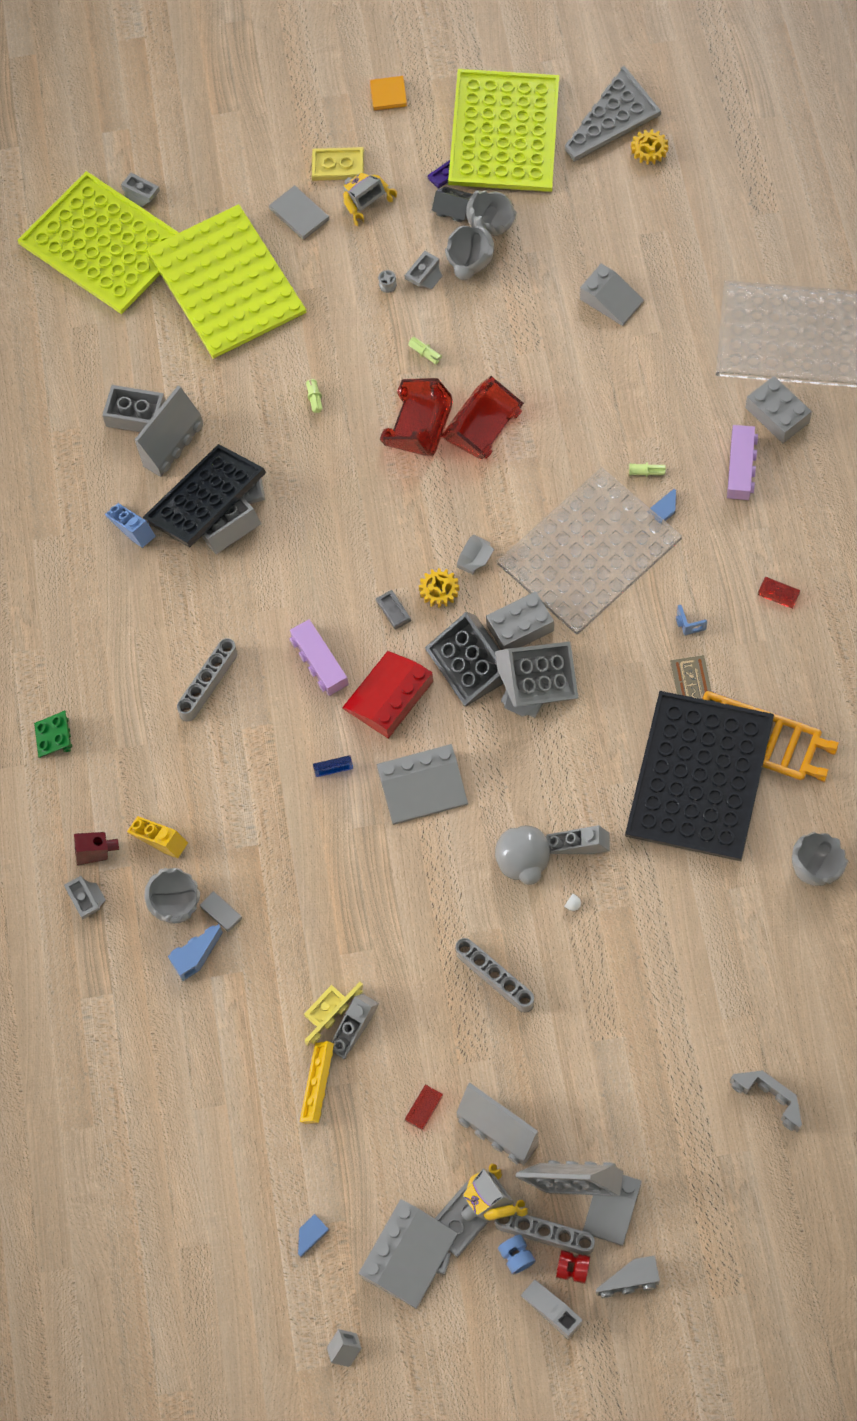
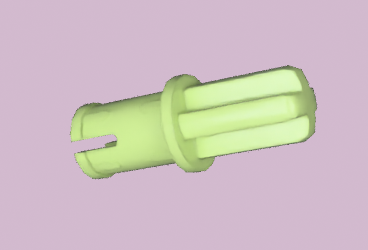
M416 337L410 339L408 345L420 353L421 357H426L435 365L439 363L438 358L441 359L442 355L431 349L429 344H424Z
M311 379L312 385H310L309 380L306 382L308 389L307 397L311 403L312 411L320 413L323 410L321 403L322 395L318 390L317 381Z
M648 462L646 464L629 463V475H646L648 477V475H665L666 473L665 465H648Z

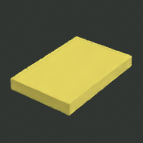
M364 147L312 149V181L346 180L348 177L354 178L359 173H364Z

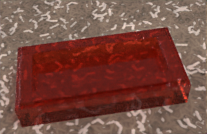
M425 1084L405 1117V1121L423 1131L441 1101L443 1094Z

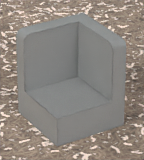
M341 1329L337 1330L327 1346L331 1363L347 1367L351 1366L362 1349L357 1333Z

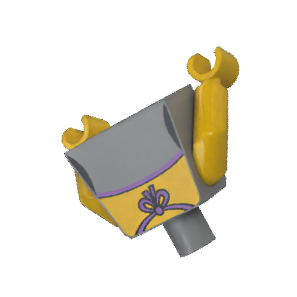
M359 173L354 178L348 177L345 180L343 186L345 191L343 193L344 204L350 214L354 215V224L356 226H359L357 219H362L364 223V216L362 213H358V210H363L385 194V192L387 193L386 199L388 202H393L391 195L397 198V191L393 188L389 189V185L379 175Z
M490 1164L489 1170L483 1168L479 1173L470 1177L467 1190L463 1193V1197L469 1206L462 1212L464 1218L469 1222L476 1216L489 1221L512 1216L515 1212L521 1217L526 1216L528 1213V1208L520 1209L525 1206L523 1200H518L515 1206L512 1205L514 1203L498 1181L502 1177L501 1169L497 1170L496 1164Z

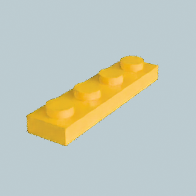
M329 1041L317 1042L314 1046L300 1122L304 1124L319 1123L334 1046V1043Z

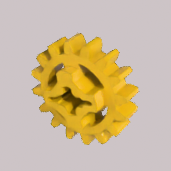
M645 129L643 134L638 132L637 137L634 136L631 142V154H634V159L640 158L639 162L646 161V165L650 161L655 164L656 160L661 162L662 157L665 158L666 152H668V140H665V135L660 136V131L653 133V129L650 132H647Z
M438 568L437 572L431 569L430 575L425 573V579H420V597L424 598V603L430 601V607H433L434 604H437L438 608L441 607V604L447 607L448 601L454 603L453 597L458 598L457 591H460L458 578H454V573L448 574V569H445L444 572H441L440 568Z

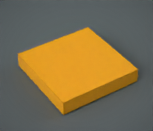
M403 76L370 80L374 111L407 107Z

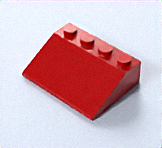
M387 651L342 708L389 739L434 682L433 672L418 662Z

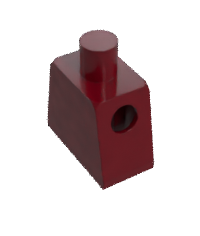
M105 832L74 834L77 866L107 860L109 851L119 850L118 839L107 840Z

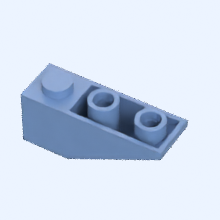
M119 503L111 507L105 514L131 541L142 548L156 537L146 520Z
M219 924L207 928L201 936L191 938L188 944L182 948H175L168 956L182 981L194 975L202 968L223 933Z

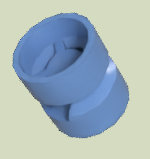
M521 1234L508 1239L498 1247L503 1259L508 1260L507 1266L512 1275L524 1271L536 1262L531 1251L526 1250L527 1244Z

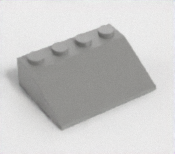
M180 386L176 387L135 438L143 467L160 477L170 469L171 463L181 455L183 448L190 444L192 437L203 426L201 414Z
M570 642L495 651L498 672L514 707L578 698Z
M452 744L377 764L378 774L393 825L468 805Z
M469 1083L456 1112L459 1119L458 1122L465 1128L471 1127L474 1129L475 1135L480 1139H488L492 1142L491 1146L497 1151L502 1152L503 1150L509 1155L508 1158L515 1164L520 1162L522 1165H525L538 1147V1131L473 1084Z
M549 1160L548 1163H539L516 1172V1177L545 1193L620 1196L623 1171L617 1168L616 1164L610 1162L597 1165L594 1162L579 1164L574 1161H567L566 1164H561L558 1161Z
M400 1199L358 1274L365 1281L417 1309L458 1233L417 1207Z

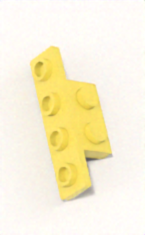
M361 982L346 997L331 985L304 1013V1016L316 1026L313 1032L305 1039L307 1046L311 1043L315 1044L322 1036L320 1033L325 1028L328 1030L335 1023L336 1020L334 1018L339 1013L342 1015L349 1008L348 1003L355 996L363 993L361 990L363 984Z

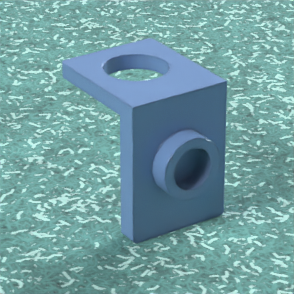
M678 605L676 622L678 627H682L684 636L706 630V619L688 624L682 605Z

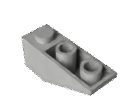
M599 825L546 835L550 854H597L610 851V833Z
M363 993L354 997L331 1043H334L333 1053L343 1059L347 1057L371 1021L379 1005L378 1002Z
M655 1256L633 1259L596 1289V1296L601 1295V1298H608L614 1296L615 1292L622 1291V1294L634 1293L635 1289L643 1288L644 1291L655 1289L656 1285H659L660 1282Z
M536 1280L521 1294V1297L567 1340L571 1338L583 1323V1320Z

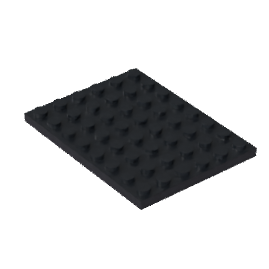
M659 691L625 837L742 862L774 714Z

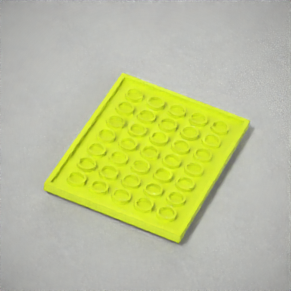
M458 69L448 185L552 192L559 75Z
M86 171L17 241L19 245L120 314H123L160 275L146 248L179 232Z
M239 204L146 248L153 263L213 359L306 313L303 303Z

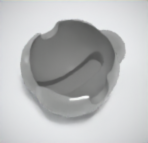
M480 225L474 228L460 226L449 236L445 253L449 263L454 267V273L460 280L470 279L475 273L487 267L492 260L494 241L490 232L485 227Z
M528 825L506 830L498 839L495 847V858L500 870L508 878L521 880L524 884L532 885L537 883L550 858L549 842L544 833L538 828Z

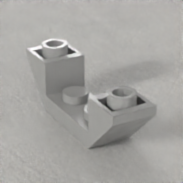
M763 1070L732 1075L730 1079L731 1087L738 1093L743 1092L747 1095L757 1082L758 1087L762 1091L772 1093L780 1104H787L788 1108L781 1117L782 1124L791 1131L795 1130L798 1132L800 1130L802 1122L796 1094Z

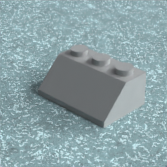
M241 497L234 506L202 535V538L210 549L217 554L261 525V522L253 507Z

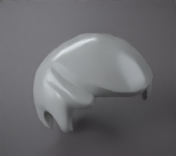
M476 190L466 207V217L471 227L483 226L490 232L491 236H499L507 231L517 214L510 199L500 192L487 193L485 190L481 192Z
M812 832L808 835H803L797 840L793 847L792 865L800 880L812 886H824L827 883H833L843 875L848 860L846 859L845 850L841 849L838 838L831 837L828 833L818 834Z
M163 868L159 870L158 874L153 875L149 879L145 887V903L151 914L160 921L172 924L181 923L191 918V914L197 909L196 905L200 899V891L198 890L197 882L192 879L191 874L185 873L178 868Z

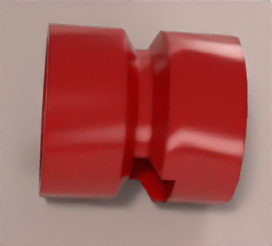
M561 1250L556 1278L564 1280L573 1278L574 1282L586 1284L591 1256L582 1254L574 1256L573 1252ZM569 1262L575 1263L573 1272L568 1271Z

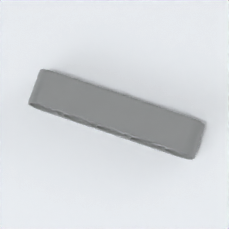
M225 638L219 642L179 700L177 710L183 721H192L197 716L236 659L237 649L232 639ZM227 648H232V649H231L230 651H228V652H225V651H224V650L227 649ZM216 663H222L218 667L214 666ZM211 678L210 681L204 682V679ZM196 693H201L198 697L193 696ZM185 708H191L188 712H183Z
M461 938L457 941L455 946L456 954L465 965L519 1011L526 1013L533 1009L534 996L529 989L470 939ZM466 946L469 947L470 950L466 953H462L460 951V948ZM478 959L485 961L481 966L476 965L474 962ZM492 972H498L500 974V976L495 979L491 978L489 975ZM507 985L515 987L513 991H506L504 988ZM525 997L530 999V1002L522 1004L520 999Z
M516 1212L514 1215L508 1216L510 1220L505 1225L500 1224L498 1219L494 1220L498 1230L509 1234H521L523 1238L582 1255H589L594 1250L595 1240L588 1232L529 1215L521 1217ZM520 1222H528L530 1224L529 1229L525 1231L519 1229L518 1225ZM546 1227L550 1230V1234L548 1236H541L538 1232L539 1229ZM563 1233L569 1234L571 1238L566 1243L559 1240V1236ZM587 1239L591 1242V1246L585 1249L579 1245V1242Z

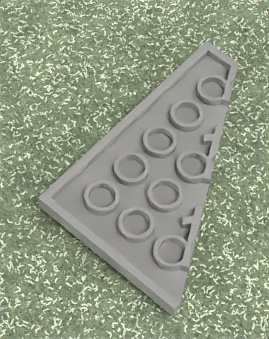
M623 66L618 75L613 78L612 83L602 93L597 104H594L592 111L584 118L582 125L574 132L573 137L568 140L565 145V151L573 161H576L660 116L661 110L627 68Z

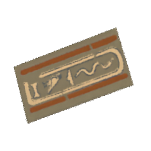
M704 655L670 660L677 694L702 699L706 691L712 692Z

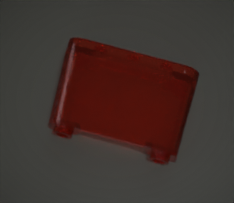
M489 376L473 391L441 437L480 460L483 458L487 459L493 452L491 450L492 443L508 421L513 417L516 419L522 412L520 408L524 403L494 377Z
M438 378L402 379L397 390V394L403 402L394 429L385 428L381 433L380 441L388 447L423 456H433L437 450L452 408V395Z

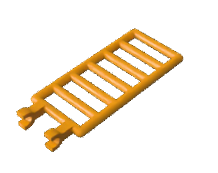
M706 691L702 698L704 700H713L718 703L771 713L710 691ZM774 714L773 722L776 723L768 741L763 767L798 780H803L807 774L825 782L829 769L810 765L816 747L835 755L839 742L820 738L822 732L817 728ZM785 725L793 728L794 731L779 765L769 760L781 729ZM801 732H805L813 736L799 771L788 768Z

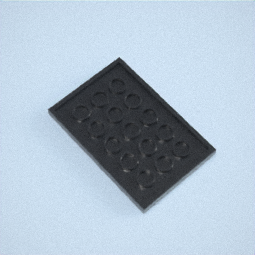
M218 444L143 516V519L148 524L190 548L266 474V471L258 464Z

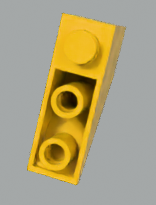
M137 816L127 831L132 836L162 853L177 859L188 844L176 830Z

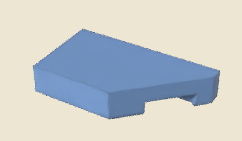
M676 490L670 491L649 509V513L661 524L675 514Z
M315 1214L299 1228L298 1255L300 1257L329 1231Z

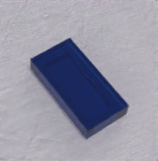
M351 755L314 763L313 768L315 776L321 777L353 769Z

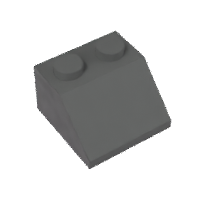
M447 186L440 188L435 192L432 212H436V215L440 217L450 216L455 221L463 222V220L467 219L466 207L473 194Z

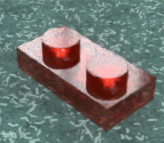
M766 576L758 591L759 596L793 609L800 594L799 589Z

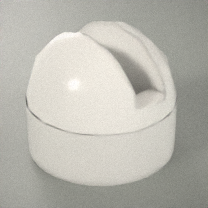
M572 894L564 907L571 911H576L581 906V900L578 896Z

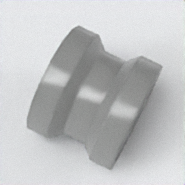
M391 270L382 271L378 277L379 287L381 291L390 293L397 286L395 273Z

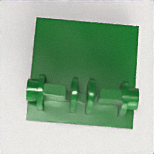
M65 710L34 723L38 758L63 749V752L71 751L69 718H67Z

